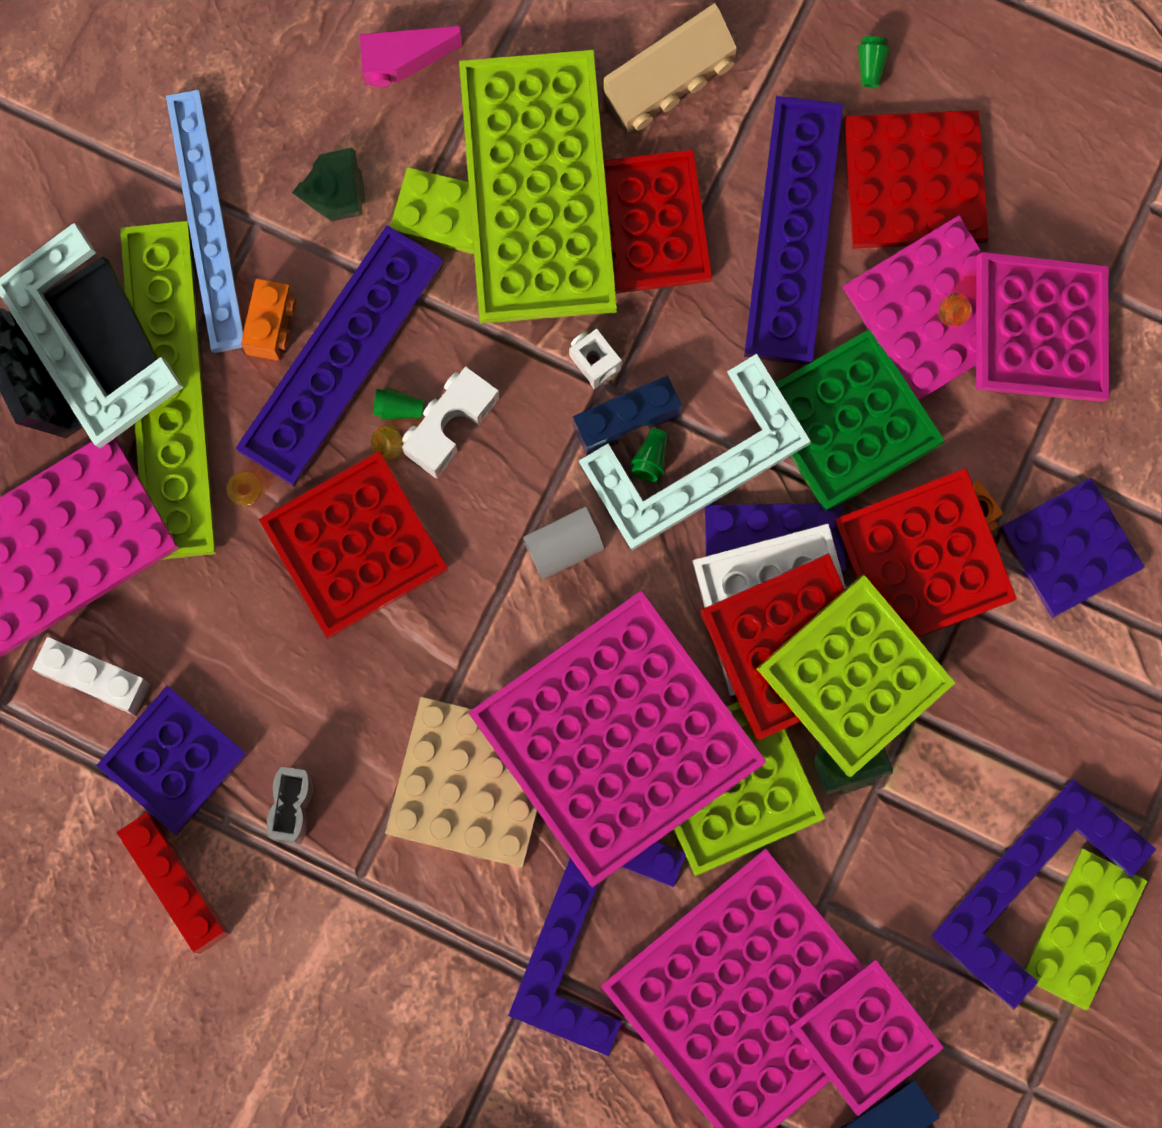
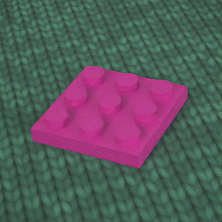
M877 960L872 961L789 1026L857 1116L944 1049Z

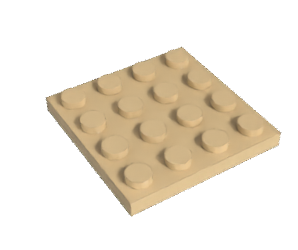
M420 697L385 834L523 868L537 815L536 808L468 714L472 709Z

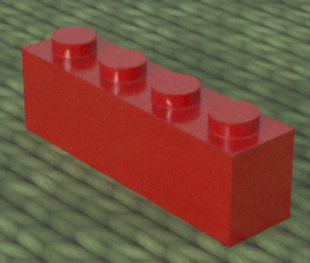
M146 812L116 832L193 953L201 954L230 934L153 815Z

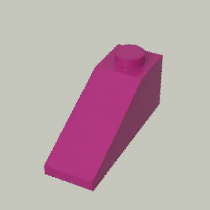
M460 26L360 34L362 73L365 85L387 87L391 83L400 82L461 47Z

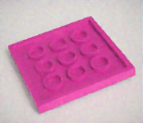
M959 215L842 286L867 329H870L888 357L892 359L918 400L976 365V256L981 253V250Z
M987 252L978 254L976 256V390L1097 402L1108 400V266Z

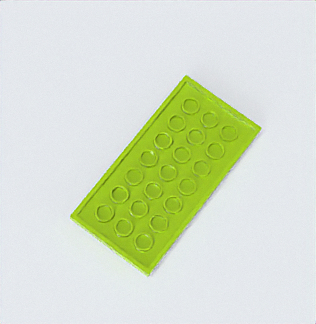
M594 50L459 61L480 324L617 313Z

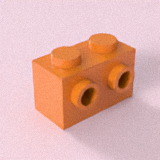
M255 279L241 345L246 355L280 361L282 349L286 350L290 332L287 329L289 317L294 316L297 298L293 296L288 284Z

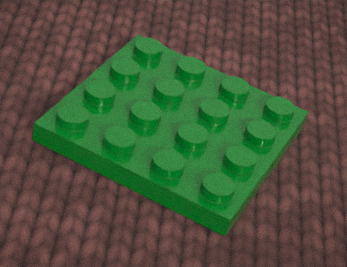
M870 329L775 383L811 441V444L794 453L790 458L825 511L834 509L942 446L945 442L904 377Z

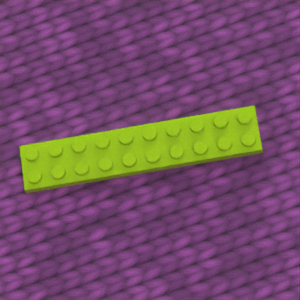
M188 221L120 228L125 293L158 359L162 357L168 362L183 386L181 390L135 423L139 478L180 548L162 560L216 554Z

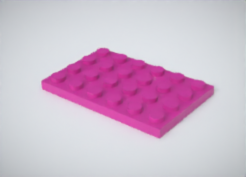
M116 437L102 448L90 442L0 497V657L180 549Z

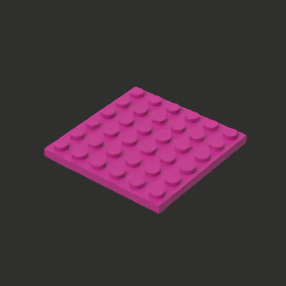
M642 591L468 712L592 888L766 764V760Z
M764 849L600 987L714 1128H776L830 1082L829 1078L789 1026L865 967L770 853Z

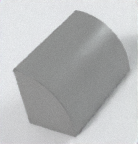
M586 507L523 537L524 545L542 580L604 550L600 535Z

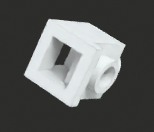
M597 329L590 334L587 331L583 332L571 342L572 347L569 348V356L588 379L593 389L621 370L622 360ZM590 355H597L600 360L590 364L587 358Z

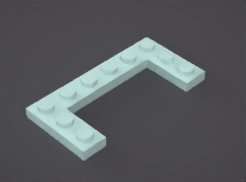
M73 223L0 277V296L94 445L102 448L181 390L183 386L168 362L160 357L107 396L42 294L96 254L81 228Z
M757 354L730 369L727 373L762 430L647 500L642 501L609 444L579 460L580 465L632 551L811 444L810 439Z

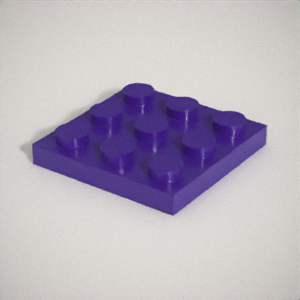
M1092 478L1000 528L1001 533L1052 619L1145 568Z
M166 686L96 766L172 833L178 835L244 760L247 754L170 687Z

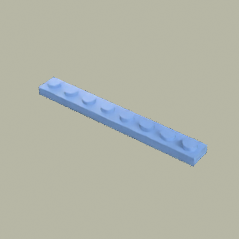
M199 90L167 95V106L211 351L218 353L243 348L241 340L244 329L201 94Z

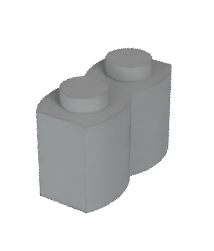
M280 767L273 781L275 803L268 814L267 832L269 838L276 842L300 845L306 835L308 818L305 809L313 795V780L306 770Z

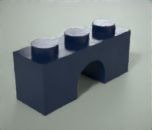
M668 375L573 416V428L586 456L606 444H609L610 447L618 444V440L622 436L637 428L648 426L650 430L680 417L682 405Z

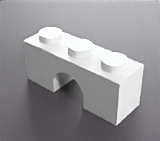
M466 366L460 374L457 372L452 374L444 386L446 392L439 400L435 398L428 404L423 412L425 416L418 427L415 425L411 426L402 439L404 455L436 479L458 453L456 444L443 433L446 423L452 418L461 416L469 418L479 426L500 400L498 390Z
M49 637L46 638L32 667L34 671L42 676L72 689L75 688L104 703L136 716L151 685L137 675Z

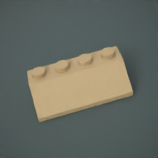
M715 3L604 77V104L626 134L634 129L639 131L645 128L653 120L654 115L662 110L664 112L670 111L680 102L679 98L688 92H691V94L698 92L706 85L710 77L716 73L722 75L733 67L737 47Z

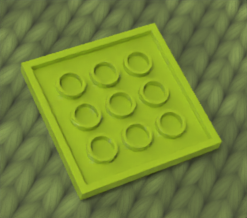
M865 575L856 579L756 668L848 777H852L955 684L954 680Z
M739 702L729 705L727 708L766 760V764L674 829L695 877L825 820V816L785 729L761 740H755Z

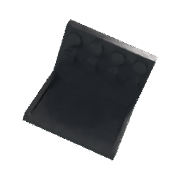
M99 258L43 294L107 396L158 359L109 259ZM0 308V392L15 424L63 438L71 436L83 428L82 424L11 312Z

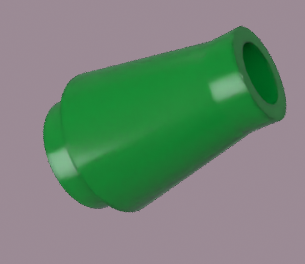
M877 36L862 37L861 45L857 46L861 75L860 86L880 88L882 75L890 53L888 40Z
M385 387L384 390L376 389L372 416L380 417V420L421 419L424 399L415 398Z
M655 428L649 430L646 439L631 461V466L633 467L631 473L636 478L646 482H656L658 477L663 475L666 446L669 438L666 432Z

